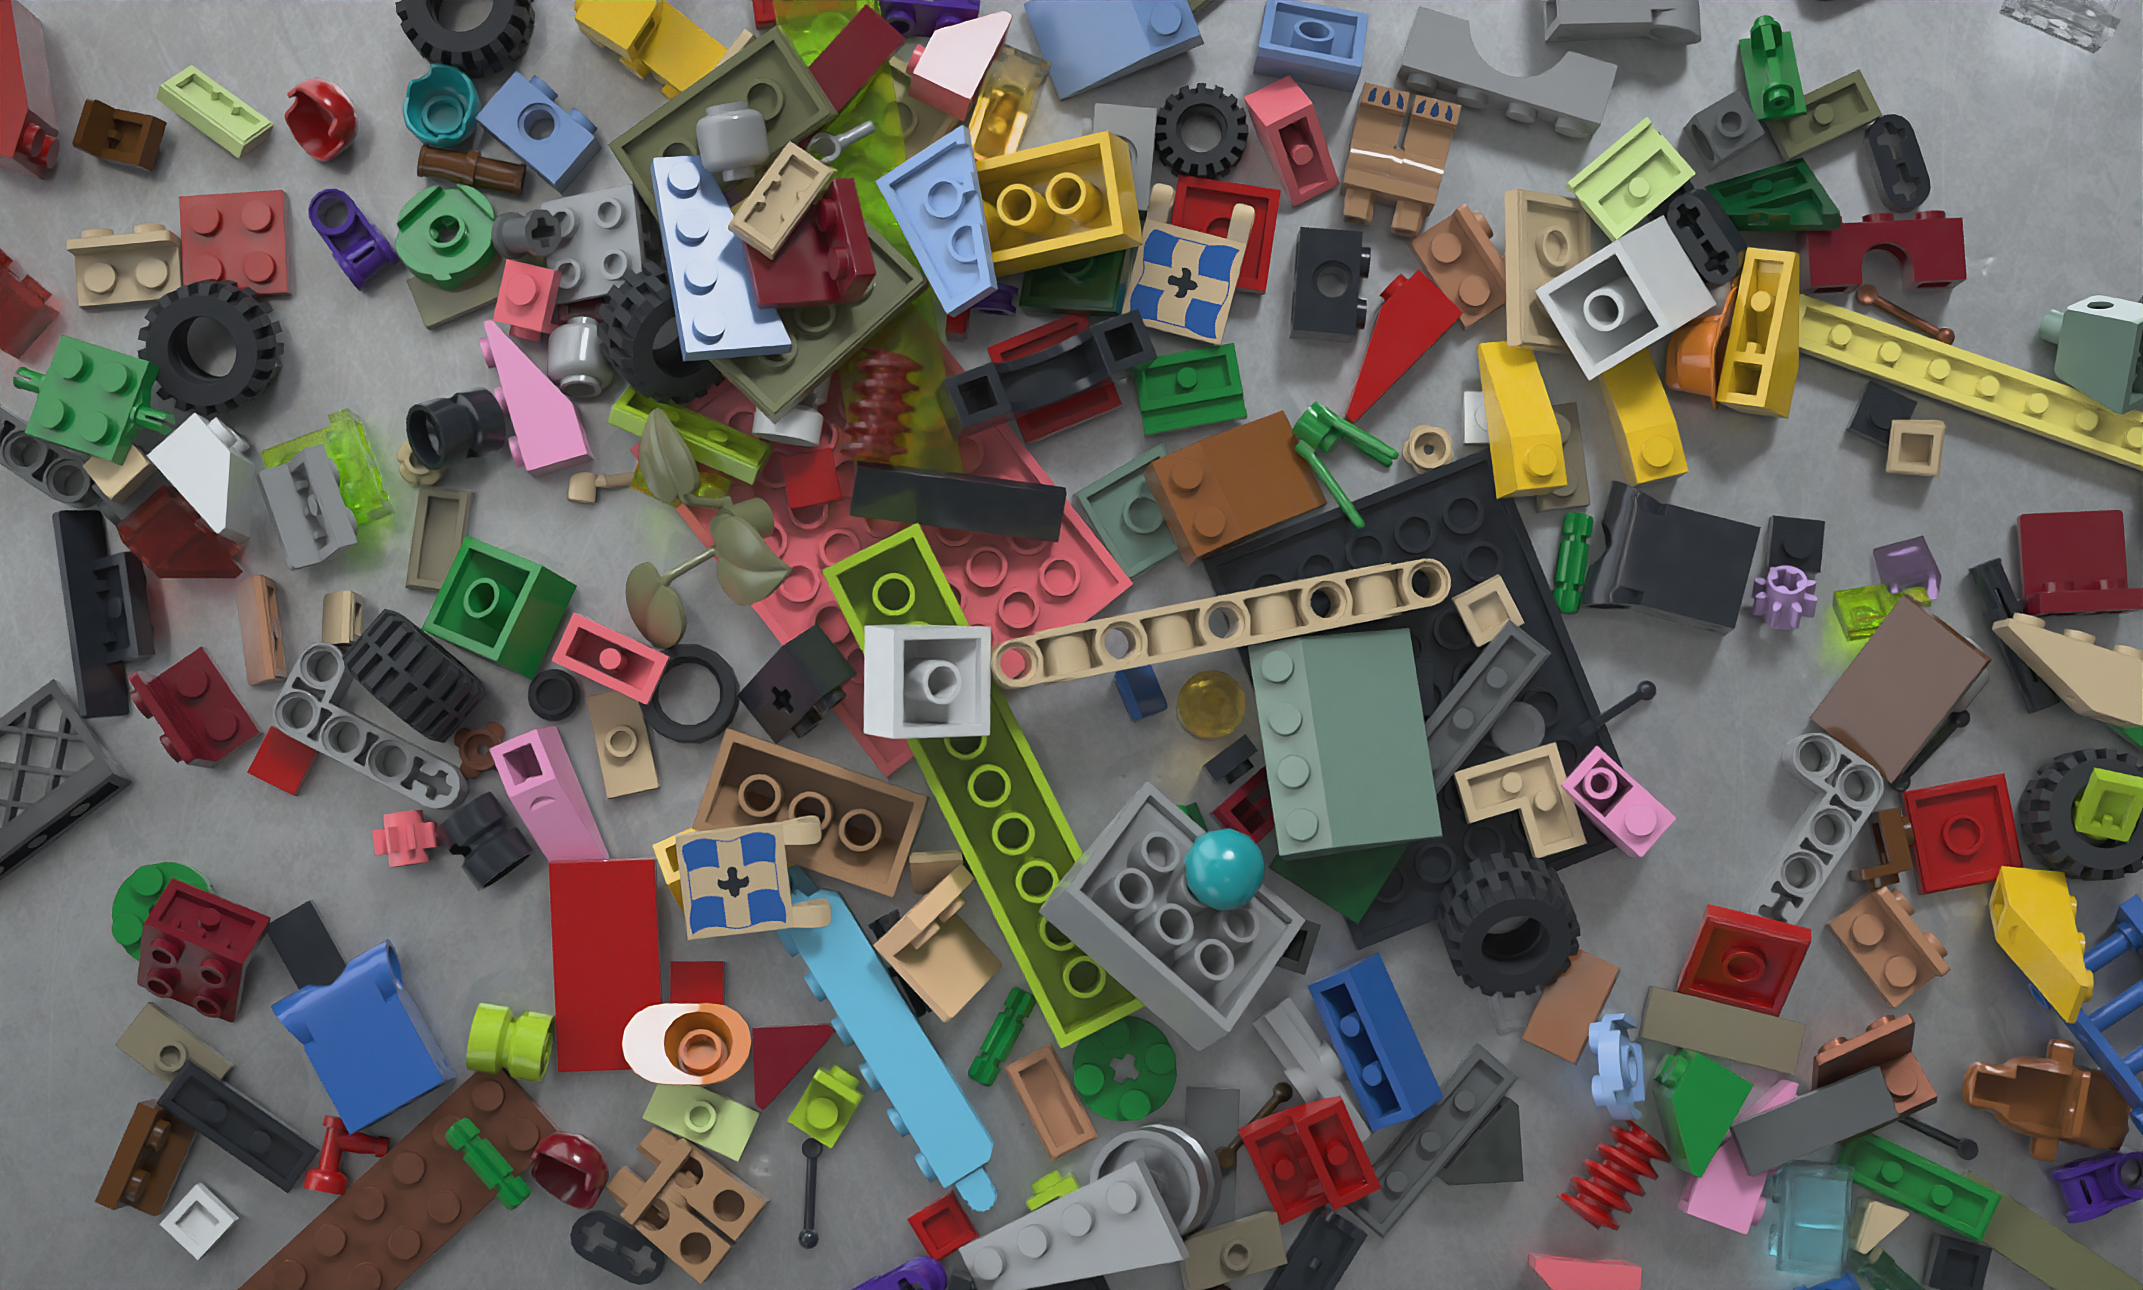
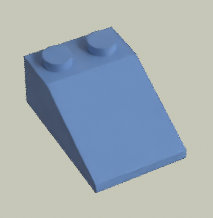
M1030 0L1023 4L1060 101L1204 44L1188 0Z

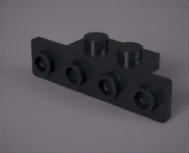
M61 510L55 512L52 515L80 716L83 719L127 715L129 713V703L123 663L156 655L153 640L154 628L150 619L146 591L147 579L143 570L141 551L121 552L107 556L102 514L99 510Z

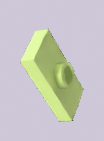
M190 65L161 84L156 96L158 101L238 158H241L268 139L274 126L271 121L193 65Z
M657 1084L642 1119L739 1162L761 1112L707 1087Z

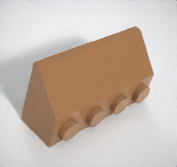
M727 728L692 829L707 831L782 822L804 816H817L821 825V840L818 843L808 845H785L787 862L894 898L916 841L930 797Z

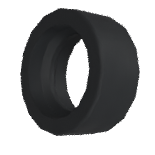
M677 644L660 651L671 658L649 705L638 701L646 722L658 734L679 743H703L719 736L732 723L740 705V699L737 697L740 693V685L733 668L720 654L699 644ZM683 663H696L706 667L716 677L720 687V701L715 712L707 720L695 725H684L671 720L663 712L659 702V686L663 677L672 668Z

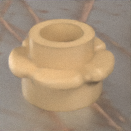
M1427 424L1419 425L1411 430L1409 440L1403 444V457L1405 461L1412 464L1414 471L1419 474L1449 464L1453 460L1452 438L1441 427H1430ZM1424 446H1432L1433 453L1430 455L1425 454Z
M409 441L404 442L398 450L397 461L401 465L399 473L405 481L410 484L419 482L424 486H429L442 478L445 468L428 470L423 465H419L409 445Z

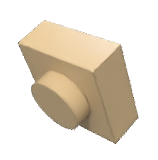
M1496 575L1451 598L1477 647L1491 641L1509 619L1517 626L1524 624L1500 575Z

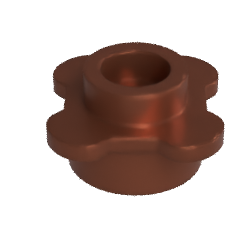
M488 722L484 728L473 730L462 728L455 734L454 743L459 747V755L462 760L460 771L465 777L475 779L480 776L481 772L490 770L498 772L489 749L503 743L506 731L500 723ZM481 745H485L488 749L485 755H480L478 752V748Z

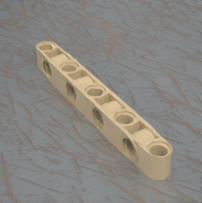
M1419 559L1394 565L1392 563H1385L1039 631L1031 636L1002 642L991 649L990 681L1002 689H1017L1042 683L1045 686L1402 615L1401 612L1433 606L1442 602L1449 593L1451 577L1447 568L1441 562L1434 559ZM1417 570L1423 572L1430 582L1429 592L1424 598L1418 596L1412 588L1411 579ZM1316 590L1323 591L1330 600V610L1324 618L1317 616L1311 608L1310 599ZM1215 609L1224 612L1230 622L1229 631L1224 638L1215 636L1208 626L1209 616ZM1112 629L1122 632L1128 641V649L1121 659L1112 657L1105 647V638ZM1007 650L1019 652L1025 661L1024 672L1018 679L1007 677L1001 669L1000 660Z

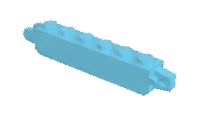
M796 864L789 867L788 875L792 904L817 898L828 899L831 909V923L826 927L778 929L776 933L792 958L800 953L811 971L805 974L804 978L817 1000L822 1002L828 998L838 1014L836 1018L831 1020L835 1030L846 1047L855 1043L866 1061L860 1064L859 1068L872 1090L877 1092L883 1088L889 1097L893 1107L886 1112L901 1137L903 1138L911 1133L921 1152L916 1154L914 1158L927 1180L932 1183L939 1179L944 1189L954 1183L963 1199L968 1201V1206H971L972 1210H977V1213L979 1211L984 1213L985 1210L990 1211V1207H994L995 1201H997L996 1192L998 1190L995 1189L996 1185L992 1184V1178L983 1164L990 1161L994 1144L993 1139L896 981L890 976L885 963L842 893L827 888L819 889L801 867Z

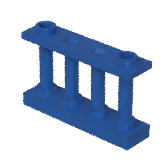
M2137 894L2119 905L2114 919L2117 924L2115 926L2116 933L2084 953L2085 969L2092 971V974L2128 950L2133 953L2139 951L2143 956V901ZM2143 979L2088 1016L2081 1008L2075 1023H2067L2032 982L2028 984L2030 992L2039 1005L2047 1011L2053 1008L2131 1107L2132 1111L2129 1112V1116L2135 1127L2143 1135V1085L2135 1077L2143 1071V1044L2123 1058H2120L2101 1034L2143 1005Z

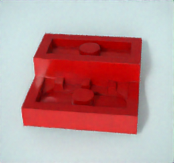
M1341 1096L1298 1105L1237 1129L1274 1212H1277L1281 1225L1327 1203H1330L1335 1211L1382 1188Z

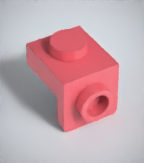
M507 259L493 321L510 324L509 335L540 342L542 332L550 334L559 327V325L551 324L562 272Z

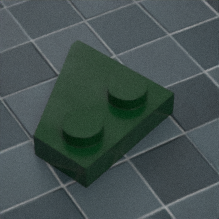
M1803 157L1704 186V189L1712 193L1719 201L1738 231H1822L1841 228L1840 211Z

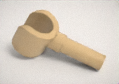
M636 471L613 475H597L589 472H577L569 480L567 499L574 503L595 504L597 488L607 489L641 484L640 473Z

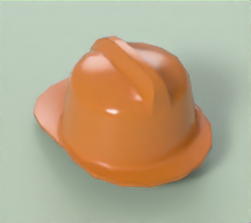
M1737 287L1731 290L1721 315L1688 321L1676 330L1670 338L1667 348L1665 372L1667 386L1673 390L1711 397L1713 410H1718L1720 403L1716 401L1739 290Z
M711 1003L660 1004L649 1006L634 1015L625 1028L622 1048L625 1060L634 1073L649 1082L663 1085L705 1087L726 1081L739 1072L749 1057L752 1040L749 1027L738 1012L725 1005Z

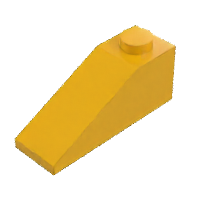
M1747 247L1716 397L1717 402L1738 412L1787 419L1789 417L1799 368L1800 255L1798 253Z
M1507 341L1479 343L1477 345L1497 499L1544 495L1567 486L1561 433L1533 350L1507 347Z
M1647 346L1598 375L1625 484L1636 489L1677 480L1689 472L1676 420Z

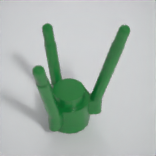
M1316 401L1302 414L1292 429V434L1301 440L1294 450L1309 462L1357 529H1362L1365 526L1363 519L1317 453L1323 451L1326 455H1329L1343 440L1384 467H1390L1393 464L1392 460H1396L1399 457V452L1383 441L1340 418L1328 407Z

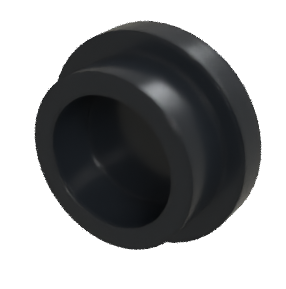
M549 669L539 673L532 680L528 689V702L531 709L537 716L547 721L567 719L577 710L581 700V691L576 679L569 673L559 669Z

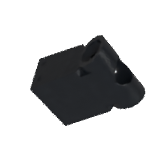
M1615 480L1611 481L1601 518L1606 550L1596 562L1588 567L1579 607L1612 610L1631 609L1635 612L1724 636L1734 630L1761 527L1671 504H1661L1656 499L1630 485Z

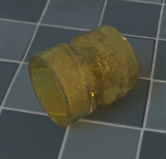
M1215 670L1199 672L1189 678L1179 691L1175 704L1176 719L1183 731L1193 739L1204 742L1218 741L1231 734L1243 720L1246 709L1245 695L1239 683L1227 673Z

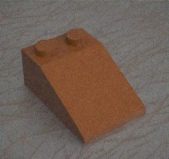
M1284 410L1200 440L1151 462L1143 473L1187 567L1327 504L1308 461L1294 450L1299 442L1296 436L1292 434V427Z

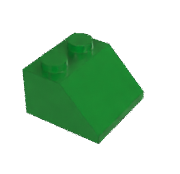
M466 535L421 630L492 664L533 680L577 585L543 565Z
M1678 1047L1674 1055L1667 1052L1659 1062L1653 1074V1080L1658 1083L1652 1093L1669 1156L1672 1159V1165L1701 1179L1754 1084L1699 1052Z

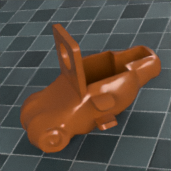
M2057 1038L2051 1039L2048 1042L2046 1058L2017 1056L2006 1060L2003 1064L1994 1065L1983 1061H1975L1965 1071L1961 1088L1963 1102L1972 1109L1986 1110L1992 1113L1996 1120L2005 1128L2022 1135L2031 1136L2029 1155L2033 1159L2044 1162L2054 1161L2059 1141L2069 1145L2119 1151L2129 1132L2128 1119L2131 1107L2101 1069H2091L2084 1065H2073L2075 1044L2072 1041Z

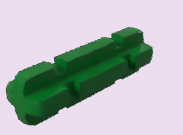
M1571 512L1564 517L1562 534L1566 536L1565 540L1560 542L1554 583H1557L1558 586L1557 589L1552 590L1560 614L1575 615L1580 610L1579 602L1582 593L1578 592V589L1584 585L1590 545L1586 544V540L1592 535L1594 523L1592 516L1583 513Z
M1019 987L1011 989L1003 1004L1006 1006L1004 1012H999L980 1047V1050L983 1051L980 1057H975L968 1070V1076L972 1080L986 1087L993 1085L1001 1070L998 1067L1000 1062L1006 1061L1025 1025L1022 1023L1024 1017L1029 1018L1036 1004L1034 995Z
M465 1117L458 1120L447 1130L445 1139L456 1152L461 1150L465 1154L462 1159L490 1190L493 1188L497 1190L498 1194L496 1197L506 1209H516L530 1196L531 1189L520 1176L515 1178L511 1174L514 1169L486 1138L481 1140L478 1136L480 1133L479 1129L470 1119Z

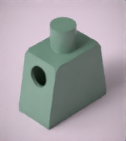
M2101 295L2091 296L2067 307L2064 313L2050 310L2044 316L2039 327V336L2058 345L2054 368L2058 378L2120 415L2143 405L2142 303Z

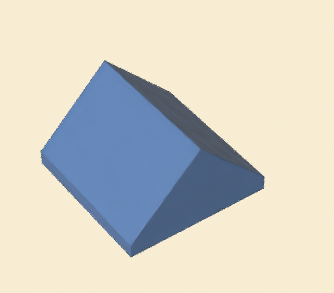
M1267 0L1253 74L1279 79L1290 75L1295 82L1353 93L1361 73L1369 14L1299 0Z

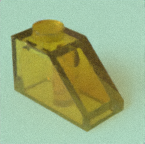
M1007 44L1002 46L986 73L969 126L975 161L1019 151L1038 106L1052 64L1051 62Z

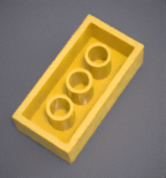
M1110 131L975 161L996 278L1143 245L1129 146L1127 142Z

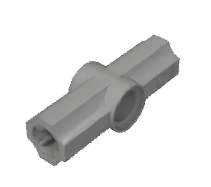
M1289 996L1274 1004L1252 1022L1257 1029V1033L1284 1066L1282 1072L1305 1103L1341 1096L1361 1142H1364L1376 1132L1371 1130L1340 1058L1325 1039L1322 1041L1319 1039Z

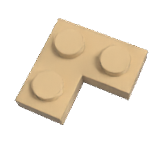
M1556 742L1454 772L1453 778L1467 824L1518 809L1533 857L1541 858L1587 844L1575 803L1560 786L1567 778Z

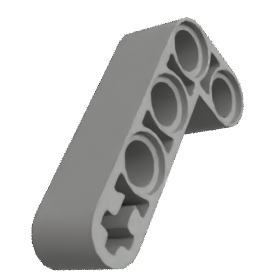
M321 642L308 646L301 653L273 708V720L278 729L286 735L426 807L449 810L462 804L467 797L469 783L468 778L462 774L459 767L340 706L354 678L347 670L342 656L347 652L346 650ZM333 654L338 662L337 673L332 679L322 682L316 675V664L322 656ZM307 700L313 708L312 720L307 726L297 728L291 719L292 709L296 703ZM347 724H353L359 731V743L355 749L345 753L337 743V736L342 727ZM399 747L406 756V766L400 774L391 777L384 769L383 760L389 750ZM421 771L429 776L444 778L448 774L446 783L452 789L449 795L439 794L434 798L437 789L424 781L416 779Z
M1808 733L1792 738L1784 747L1782 764L1785 771L1816 794L1743 901L1740 912L1762 917L1757 913L1759 908L1772 907L1780 897V894L1791 897L1793 900L1792 902L1778 901L1771 912V916L1777 921L1796 925L1883 794L1884 782L1876 768L1823 733ZM1806 743L1815 745L1821 753L1820 766L1814 772L1807 770L1800 761V751ZM1851 772L1858 774L1865 784L1863 796L1858 801L1851 800L1844 791L1845 778ZM1823 815L1829 817L1836 827V835L1827 845L1821 843L1814 832L1816 821ZM1795 858L1800 860L1807 869V878L1798 888L1791 886L1785 876L1787 864ZM1771 888H1773L1777 893L1771 892Z

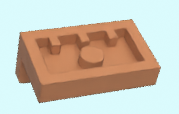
M1466 203L1456 208L1452 215L1409 241L1407 245L1428 278L1463 312L1457 321L1463 331L1506 304L1505 254L1500 256L1490 241V238L1494 235L1486 218L1478 210L1472 213Z
M1886 886L1869 889L1828 921L1825 926L1889 1008H1895L1935 976L1943 977L1951 969L1943 960L1947 956V951L1942 943L1929 930L1922 933L1910 916L1915 911L1906 897L1896 888L1890 891Z

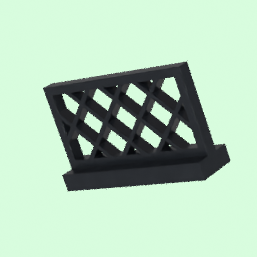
M55 679L0 718V738L6 733L21 735L15 764L0 762V769L14 771L8 800L0 799V806L6 807L2 828H0V881L133 783L122 766L114 763L89 724L80 716V711L61 683ZM52 699H55L62 709L58 732L35 729L38 710ZM24 721L23 728H22V727H16L17 725H19L21 722ZM71 724L79 735L70 734ZM33 737L56 740L50 768L27 765ZM68 741L85 743L95 759L77 772L62 770ZM25 773L49 776L45 796L35 803L20 802ZM61 777H62V778H68L67 780H65L64 782H62V783L59 785V782H60V778H61ZM18 809L25 810L17 816Z

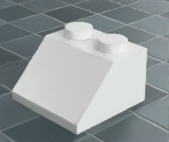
M194 413L147 456L218 535L241 545L250 539L255 465L244 454L250 446L231 425L228 424L226 426L217 417L210 422Z
M865 625L864 734L891 739L990 735L991 627Z

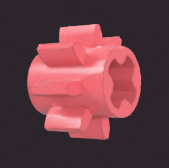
M423 810L383 815L385 829L372 830L374 853L379 856L388 854L389 868L428 863V849L440 847L439 836L435 832L438 828L437 822L424 823Z

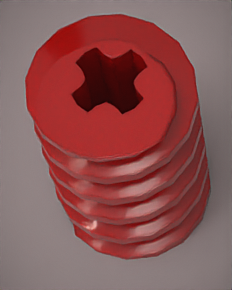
M1625 1120L1629 1127L1628 1130L1617 1126L1609 1128V1134L1616 1143L1615 1147L1602 1142L1595 1146L1603 1159L1602 1163L1590 1159H1585L1582 1163L1590 1176L1589 1180L1577 1176L1571 1177L1570 1183L1578 1195L1576 1197L1565 1193L1557 1195L1559 1200L1597 1230L1601 1226L1615 1231L1620 1228L1612 1211L1615 1209L1628 1214L1633 1211L1625 1195L1626 1193H1631L1644 1197L1646 1192L1638 1178L1643 1176L1655 1181L1658 1179L1659 1175L1651 1164L1653 1159L1668 1164L1672 1161L1664 1146L1632 1120Z

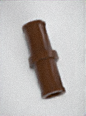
M425 144L421 147L417 165L418 177L423 178L424 176L459 183L474 189L478 187L513 194L517 197L522 195L527 172L526 164H516L482 157L481 151L470 149L468 154Z

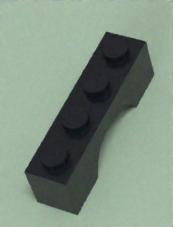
M1138 309L1091 325L1073 337L1034 354L1007 362H990L943 379L934 394L955 442L1142 373L1148 369L1158 356Z

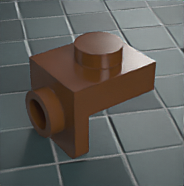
M87 98L72 144L73 147L107 163L152 172L167 122L152 115L116 109L97 99Z
M1899 807L1873 811L1867 819L1878 864L1849 871L1851 881L1867 880L1869 889L1899 883V872L1914 869L1909 847L1914 846V834L1908 817H1901Z

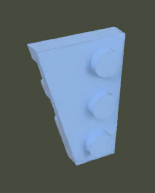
M961 125L876 180L880 191L944 310L952 317H956L998 290L970 129Z

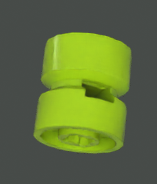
M481 1002L477 1007L470 1030L466 1054L467 1069L496 1075L503 1068H508L511 1078L541 1083L545 1077L552 1052L556 1024L555 1016L526 1010L518 1018L514 1017L511 1007Z

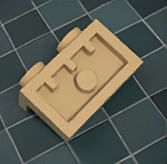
M140 224L133 227V233L114 235V231L111 229H87L81 232L82 238L66 240L67 251L75 257L78 307L83 310L159 303L158 299L166 293L175 291L183 286L181 238L172 231L165 230V225Z

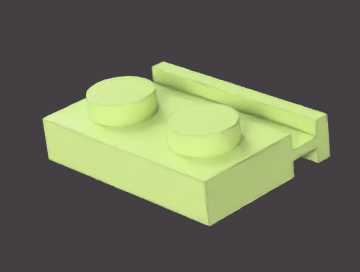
M1648 117L1644 118L1565 186L1569 192H1572L1581 202L1580 205L1612 242L1624 236L1696 174L1663 134L1660 135L1655 130Z

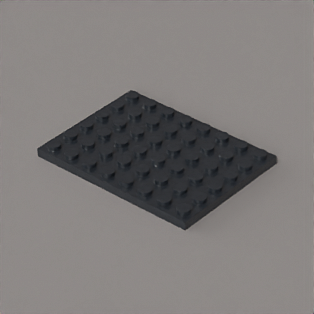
M1490 447L1352 501L1351 503L1365 523L1362 529H1357L1339 506L1201 562L1215 597L1385 563H1392L1394 565L1419 559H1434L1441 562L1449 572L1451 587L1448 595L1438 604L1401 612L1402 615L1267 641L1273 642L1297 637L1409 628L1415 663H1434L1433 712L1491 642L1489 641L1479 647L1474 644L1451 598L1496 575H1500L1524 621V624L1518 627L1549 650L1551 654L1455 772L1556 742L1566 778L1596 746L1623 769L1606 724H1603L1597 731L1583 738L1579 736L1576 730L1577 727L1600 715L1601 712L1514 498L1497 499ZM1417 570L1411 579L1412 588L1418 596L1424 598L1429 592L1430 582L1423 572ZM1316 590L1310 599L1311 608L1317 616L1324 618L1329 613L1330 600L1323 591ZM1221 611L1222 616H1223V618H1224V621H1225L1226 626H1227L1228 631H1229V628H1230L1229 619H1228L1227 615H1226L1224 612ZM1249 645L1236 647L1255 696L1248 651ZM1424 717V722H1426L1429 719V717ZM1452 775L1436 794L1443 837L1409 843L1359 924L1342 915L1356 950H1361L1438 919L1437 906L1443 904L1440 895L1444 887H1453L1452 877L1459 870L1464 873L1468 872L1471 869L1470 862L1479 858L1481 863L1491 860L1490 854L1502 852L1504 858H1510L1513 852L1524 853L1527 862H1529L1533 856L1518 809L1467 824ZM1575 804L1587 844L1539 859L1544 861L1547 869L1552 867L1557 872L1618 846L1595 827Z

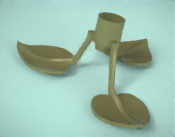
M660 407L654 409L647 419L639 444V466L647 486L661 502L666 504L674 503L680 498L681 502L686 506L718 509L716 516L710 521V531L715 545L669 570L662 578L650 562H644L635 566L627 578L626 602L634 624L645 639L651 642L653 647L667 649L676 646L683 638L686 630V616L682 601L678 594L669 587L677 577L716 555L719 558L717 577L722 589L734 602L745 606L760 602L773 594L786 580L792 568L779 559L763 540L770 537L774 531L772 511L763 499L755 497L733 504L730 496L716 499L697 497L692 494L699 486L698 469L692 453Z

